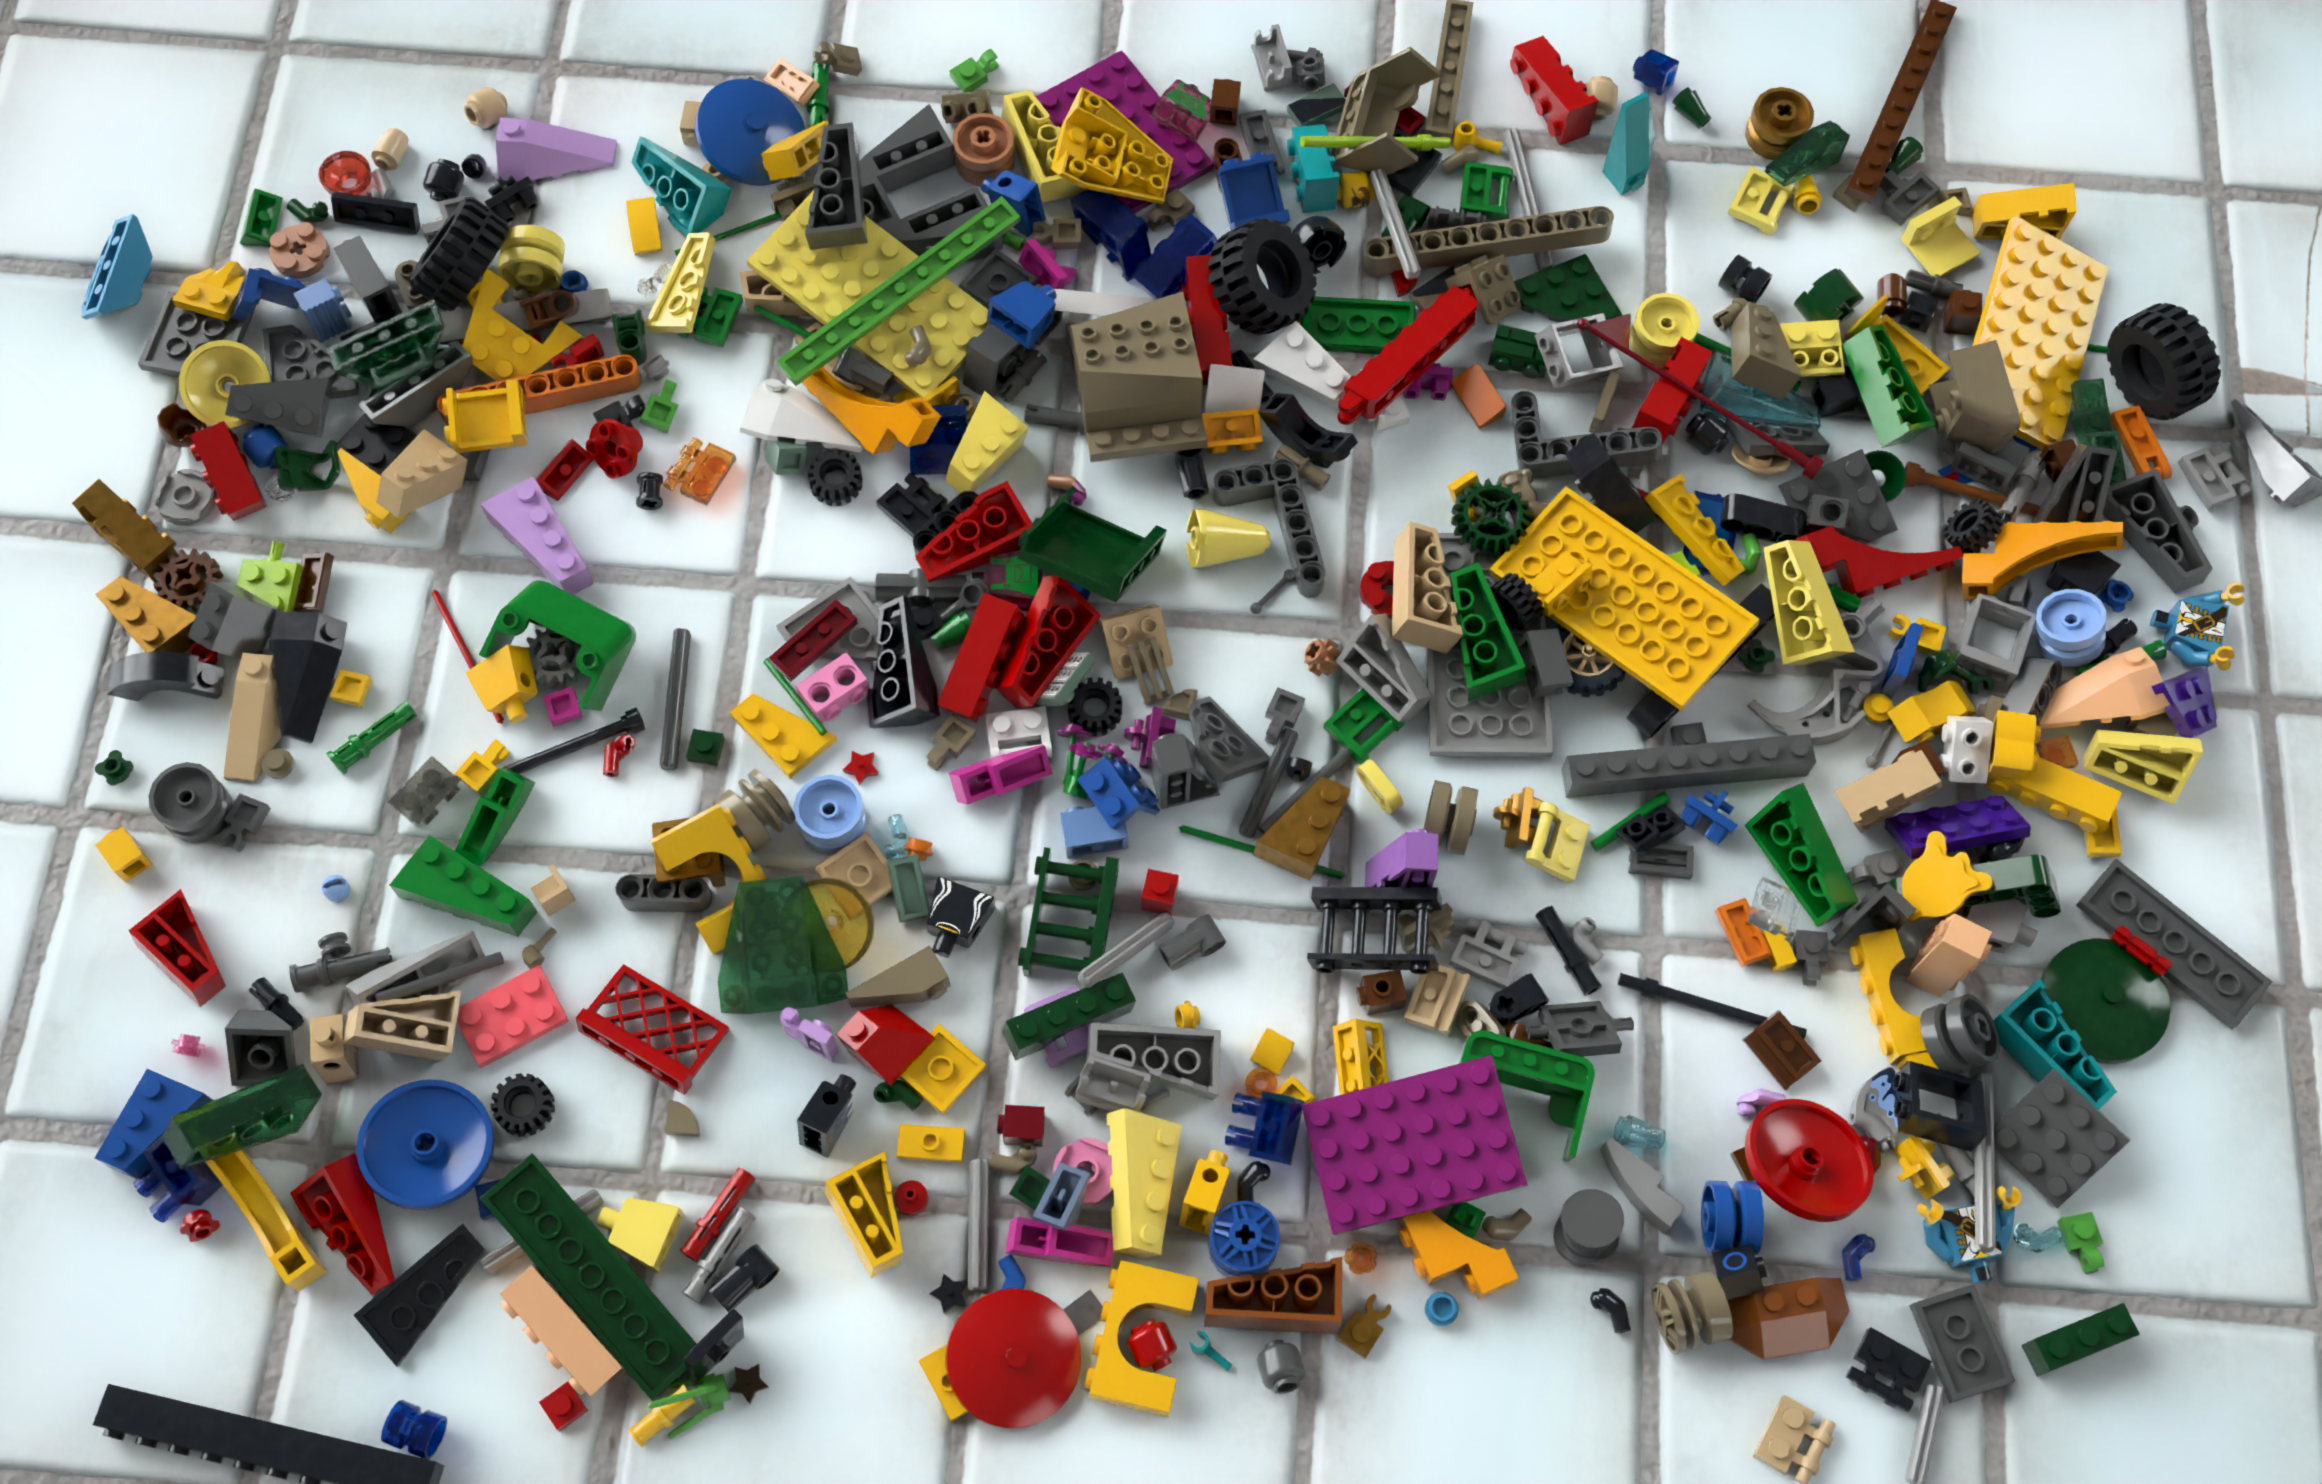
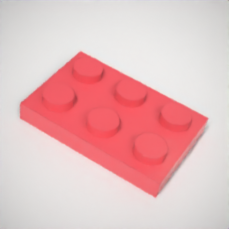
M540 965L460 1006L457 1016V1023L481 1068L569 1022Z

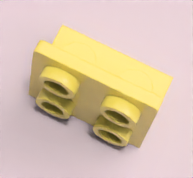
M1955 196L1910 220L1901 238L1902 242L1932 276L1939 274L1942 277L1977 258L1980 253L1955 223L1957 219L1956 214L1962 205Z

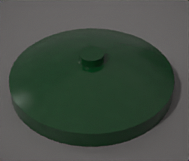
M2092 938L2070 944L2053 957L2041 976V980L2047 987L2044 991L2052 1003L2057 1002L2063 1011L2061 1016L2071 1031L2076 1030L2082 1039L2080 1044L2088 1056L2092 1055L2098 1063L2105 1064L2132 1061L2151 1050L2164 1035L2170 1019L2169 993L2162 976H2158L2151 971L2150 965L2147 964L2145 966L2125 951V946L2122 945L2120 947L2110 939Z

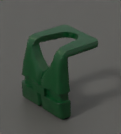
M334 440L329 441L322 453L300 449L291 450L289 447L277 446L274 449L275 463L277 469H279L277 471L278 485L281 490H327L333 485L340 474L337 445ZM332 457V467L326 480L318 478L309 470L311 466L324 463Z

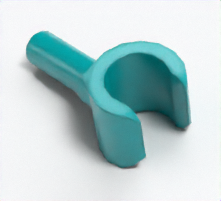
M1197 1331L1198 1336L1205 1340L1206 1343L1203 1347L1199 1348L1189 1341L1192 1351L1199 1356L1207 1355L1228 1372L1232 1364L1216 1352L1205 1332Z

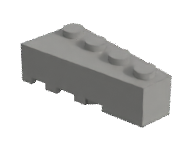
M1091 1023L1087 1029L1086 1061L1089 1055L1151 1074L1150 1081L1214 1100L1219 1096L1221 1030Z

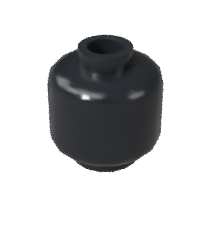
M438 159L437 162L429 164L423 181V187L430 193V198L434 201L439 202L456 198L460 195L464 174L460 171L458 164L446 159Z
M1711 412L1697 413L1684 430L1687 432L1686 441L1703 455H1709L1714 451L1720 453L1730 440L1726 437L1729 431L1728 425Z

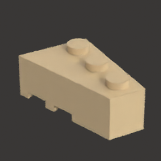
M424 429L382 472L376 502L397 518L402 517L461 489L468 460Z
M1914 750L1900 756L1897 762L1889 766L1880 767L1870 775L1834 791L1860 833L1944 787L1922 750L1916 753Z

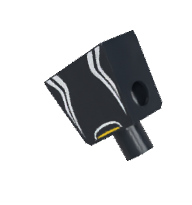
M938 877L926 924L928 933L937 937L932 948L933 952L939 956L949 958L955 944L970 948L996 908L994 896Z

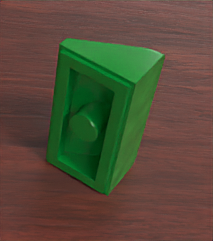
M254 188L249 199L239 244L271 246L269 240L276 231L283 197Z

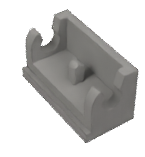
M1279 24L1271 25L1270 34L1266 37H1262L1260 29L1257 30L1254 35V44H1251V50L1264 91L1291 86L1292 65Z
M1089 1055L1081 1071L1074 1100L1111 1112L1123 1108L1139 1112L1146 1098L1144 1094L1150 1083L1151 1074Z

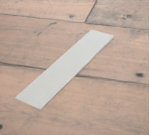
M1054 289L1057 294L1054 300L1056 303L1055 311L1107 316L1153 301V298Z

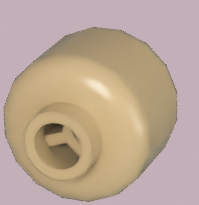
M1594 76L1585 83L1587 87L1585 93L1588 97L1594 95L1599 101L1594 119H1605L1607 115L1612 114L1616 110L1618 86L1612 82L1611 78L1606 76Z
M484 87L466 98L464 112L471 124L486 129L499 123L500 117L506 118V107L508 104L501 92H497L491 87Z

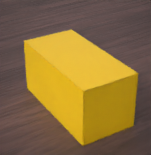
M1783 926L1763 931V935L1772 952L1771 957L1768 959L1774 973L1792 968L1796 964L1797 959Z

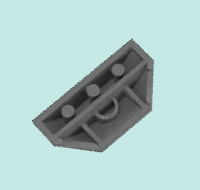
M457 340L450 342L449 345H438L423 349L375 380L366 392L364 399L358 405L374 424L411 427L438 409L437 400L442 394L446 393V388H453L454 391L462 389L473 358Z

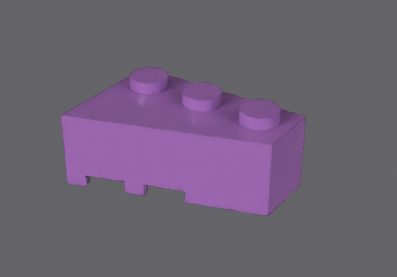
M1425 829L1405 832L1366 862L1365 887H1432L1438 871V834L1430 833V831Z

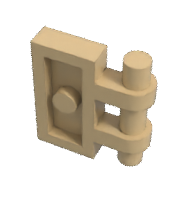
M1783 1395L1757 1445L1753 1457L1782 1474H1785L1790 1464H1793L1800 1468L1795 1480L1800 1484H1808L1812 1475H1817L1821 1466L1818 1462L1824 1449L1829 1448L1834 1439L1831 1435L1836 1424L1829 1419L1823 1418L1819 1429L1811 1426L1810 1422L1815 1412ZM1803 1437L1812 1441L1806 1456L1797 1452Z

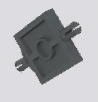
M1601 1001L1540 1006L1538 1013L1542 1025L1526 1026V1037H1528V1040L1546 1038L1551 1042L1555 1050L1581 1057L1620 1053L1622 1046L1617 1031H1632L1634 1029V1021L1632 1017L1614 1019L1605 1011Z

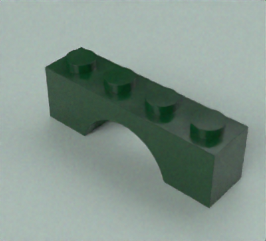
M1122 972L1089 988H1083L1007 1020L1002 1033L1016 1061L1045 1049L1059 1037L1091 1023H1106L1130 1013L1136 999Z

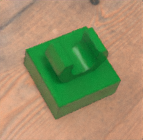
M1467 1202L1452 1205L1445 1223L1465 1236L1474 1239L1486 1212Z

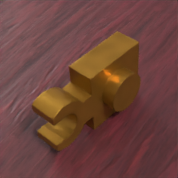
M1372 1294L1366 1301L1365 1315L1355 1310L1337 1339L1364 1359H1366L1384 1328L1377 1324V1321L1385 1319L1392 1307L1390 1304H1387L1382 1312L1375 1311L1372 1306L1377 1297L1375 1294Z

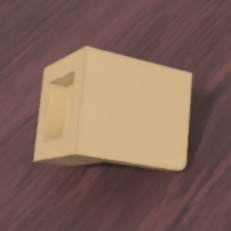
M554 864L548 867L552 875L530 888L548 917L576 900Z

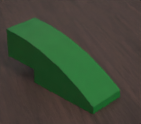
M499 768L487 795L480 796L455 852L469 861L483 866L508 833L536 782L511 769Z

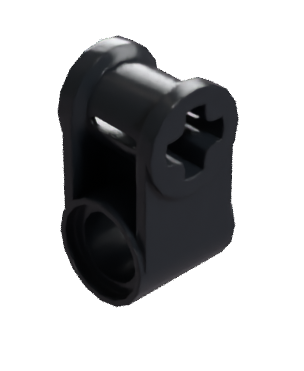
M1530 973L1521 977L1507 988L1497 992L1488 1004L1487 1009L1503 1027H1506L1509 1022H1515L1524 1016L1538 1011L1540 1006H1545L1550 1000L1534 975ZM1497 1007H1499L1500 1009L1506 1008L1508 1011H1506L1505 1009L1499 1011Z

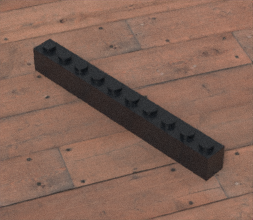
M112 1384L107 1385L93 1422L94 1426L104 1429L102 1436L123 1441L125 1434L137 1437L135 1444L156 1448L157 1443L160 1442L169 1445V1452L188 1456L190 1450L202 1453L200 1459L221 1464L223 1458L235 1460L233 1465L235 1468L254 1472L255 1467L260 1466L268 1468L266 1475L287 1480L288 1474L301 1476L299 1483L321 1484V1481L331 1484H439L445 1467L436 1461Z

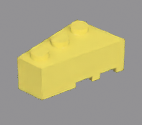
M2097 729L2083 755L2084 768L2175 804L2199 761L2203 748L2201 739Z

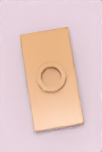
M782 58L777 61L764 78L770 86L803 107L820 86L815 79Z

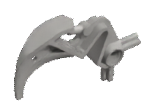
M1871 598L1856 613L1845 612L1841 614L1839 612L1845 629H1848L1853 634H1848L1855 652L1835 658L1861 670L1833 668L1830 675L1824 677L1813 699L1805 706L1792 712H1773L1760 705L1754 699L1747 707L1767 725L1783 735L1810 734L1812 744H1829L1846 737L1867 716L1861 710L1851 719L1852 712L1856 711L1863 698L1870 694L1871 688L1880 685L1886 676L1884 662L1868 631V625L1885 611L1881 606L1882 602L1879 599L1874 600ZM1849 687L1854 692V695L1847 705L1848 709L1846 712L1840 714V691ZM1823 713H1828V717H1825ZM1802 723H1807L1808 727H1803Z

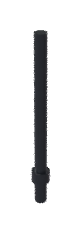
M1620 973L1617 985L1639 991L1641 996L1654 999L1656 996L1754 1027L1759 1026L1768 1018L1660 985L1658 980L1648 977L1643 980ZM1792 1025L1802 1038L1805 1039L1807 1029Z

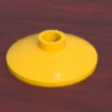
M1885 294L1850 328L1844 337L1849 339L1869 326L1881 325L1883 320L1880 316L1887 304L1888 296Z

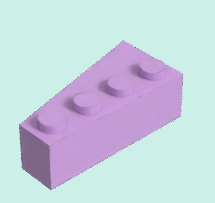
M534 477L480 503L488 521L494 527H497L555 586L574 595L594 584L586 565Z

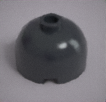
M1312 216L1306 218L1292 231L1293 234H1297L1302 239L1301 244L1303 247H1307L1310 253L1308 254L1310 262L1313 261L1315 267L1313 274L1321 273L1317 268L1329 264L1330 268L1333 267L1343 256L1347 247L1344 231L1338 224L1327 217Z

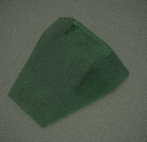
M803 875L738 882L717 981L721 1013L756 1014L782 1011L787 1007L793 1009L816 1007L847 999L845 993L849 989L846 965Z

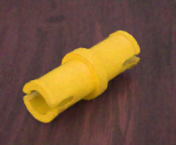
M683 1384L681 1388L678 1389L672 1395H676L690 1390ZM693 1397L653 1408L649 1414L635 1426L629 1428L628 1431L633 1439L642 1447L646 1441L664 1427H671L674 1424L673 1420L697 1400Z

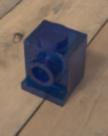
M1650 49L1643 56H1639L1633 65V71L1635 72L1633 78L1642 82L1647 87L1656 88V94L1661 96L1673 86L1680 61Z

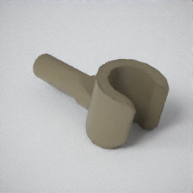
M550 927L535 945H529L524 948L522 957L529 969L543 963L545 958L540 951L544 949L545 945L557 933L554 928Z

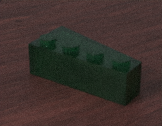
M301 1064L190 1111H182L170 1119V1123L162 1138L179 1167L183 1169L298 1133L321 1098L322 1093L304 1065Z

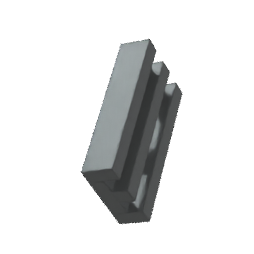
M1662 843L1644 850L1645 852L1685 855L1686 859L1639 855L1629 847L1630 866L1628 873L1691 879L1693 876L1694 846ZM1637 862H1638V863L1659 864V865H1669V866H1679V867H1686V869H1685V868H1675V867H1665V866H1655V865L1637 864Z

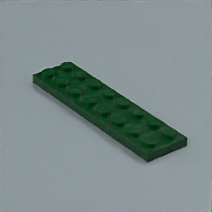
M533 1153L479 1198L652 1401H655L686 1373L684 1356L697 1343Z

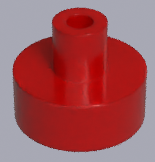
M905 1181L899 1185L895 1192L897 1208L905 1215H918L928 1205L927 1190L918 1181Z

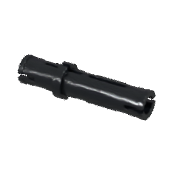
M1548 906L1540 910L1535 917L1562 957L1566 972L1572 974L1584 996L1599 990L1602 984L1592 972L1588 964V957L1585 954L1582 955L1568 930L1558 917L1554 907Z

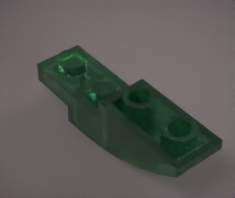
M2103 378L2074 381L2071 384L2075 413L2071 415L2077 444L2082 443L2117 450L2109 486L2127 480L2118 430H2112Z

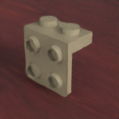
M1504 254L1490 259L1487 258V255L1477 257L1470 261L1472 266L1470 263L1454 269L1455 275L1445 279L1448 289L1453 285L1457 287L1467 284L1471 285L1487 325L1496 323L1522 307L1520 294L1516 289Z

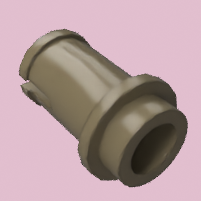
M1736 298L1732 301V305L1714 314L1713 321L1721 331L1725 330L1748 303L1747 300Z

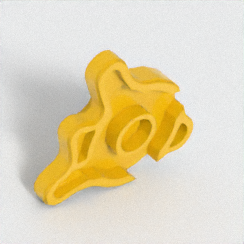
M1938 831L1930 832L1927 836L1924 853L1911 863L1902 878L1903 897L1917 909L1908 920L1917 921L1922 918L1947 917L1955 913L1962 907L1970 895L1990 890L1993 886L1992 877L1987 873L1974 871L1969 856L1964 852H1959L1954 857H1948L1945 836Z

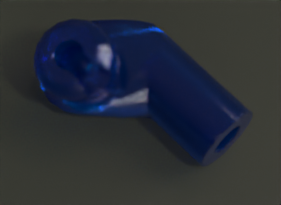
M1866 1234L1855 1235L1843 1248L1842 1260L1846 1281L1862 1279L1860 1260L1869 1252L1872 1253L1876 1248L1875 1240L1871 1236Z

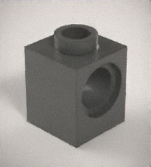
M1813 494L1810 498L1806 528L1821 530L1834 525L1835 531L1842 533L1845 525L1850 526L1852 522L1853 508H1848L1850 499ZM1833 507L1838 512V519L1828 521L1823 516V509Z

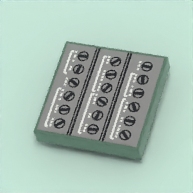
M1090 652L1073 653L1034 705H1067L1073 699V691L1078 684L1084 682L1091 675V667L1096 662V658Z

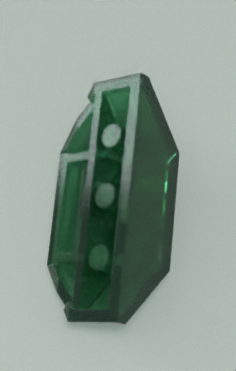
M432 299L326 349L334 371L338 375L379 391L432 366L445 324L435 300Z

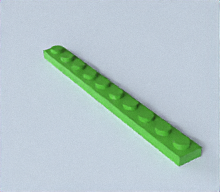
M1001 196L779 358L777 366L796 387L1018 224L1021 216Z

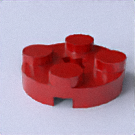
M1394 561L1375 562L1368 567V570L1362 577L1360 598L1364 606L1366 604L1372 610V614L1386 613L1388 618L1392 620L1393 595H1387V591L1382 590V587L1393 585Z

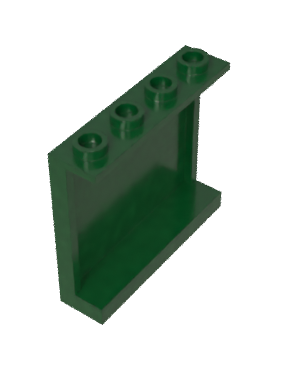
M1071 488L1064 496L1060 495L1052 507L1048 506L1043 516L1036 518L1029 530L1025 529L1022 532L1018 541V546L1021 547L1018 559L1113 602H1117L1160 554L1167 530L1156 525L1144 538L1072 506L1071 503L1076 489Z

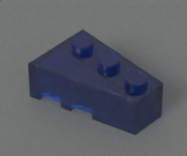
M1087 189L1070 199L1075 219H1081L1083 231L1095 245L1101 243L1109 252L1106 258L1111 264L1117 261L1122 267V277L1126 282L1154 266L1147 236L1149 231L1147 223L1142 217H1137L1133 214L1125 203L1121 204L1114 194Z
M1190 213L1186 218L1177 222L1174 231L1167 239L1161 240L1156 245L1154 253L1147 260L1139 263L1132 277L1138 286L1154 300L1179 293L1181 291L1180 285L1185 284L1186 257L1211 255V251L1218 239L1211 230Z

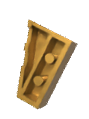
M1322 776L1257 840L1253 855L1310 881L1346 805L1351 789Z

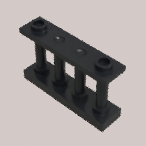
M1312 887L1311 899L1315 907L1323 912L1320 953H1307V960L1312 969H1316V971L1321 973H1333L1335 969L1410 970L1414 974L1421 975L1428 974L1430 971H1439V964L1435 955L1427 954L1429 914L1433 910H1442V897L1438 887ZM1339 909L1354 912L1351 953H1333L1335 913ZM1370 910H1382L1385 912L1383 954H1364L1366 914ZM1401 910H1414L1417 913L1414 954H1396L1398 913Z

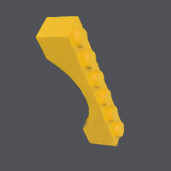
M210 1108L181 1128L197 1153L210 1167L241 1209L263 1245L269 1260L287 1286L300 1292L327 1272L223 1117Z

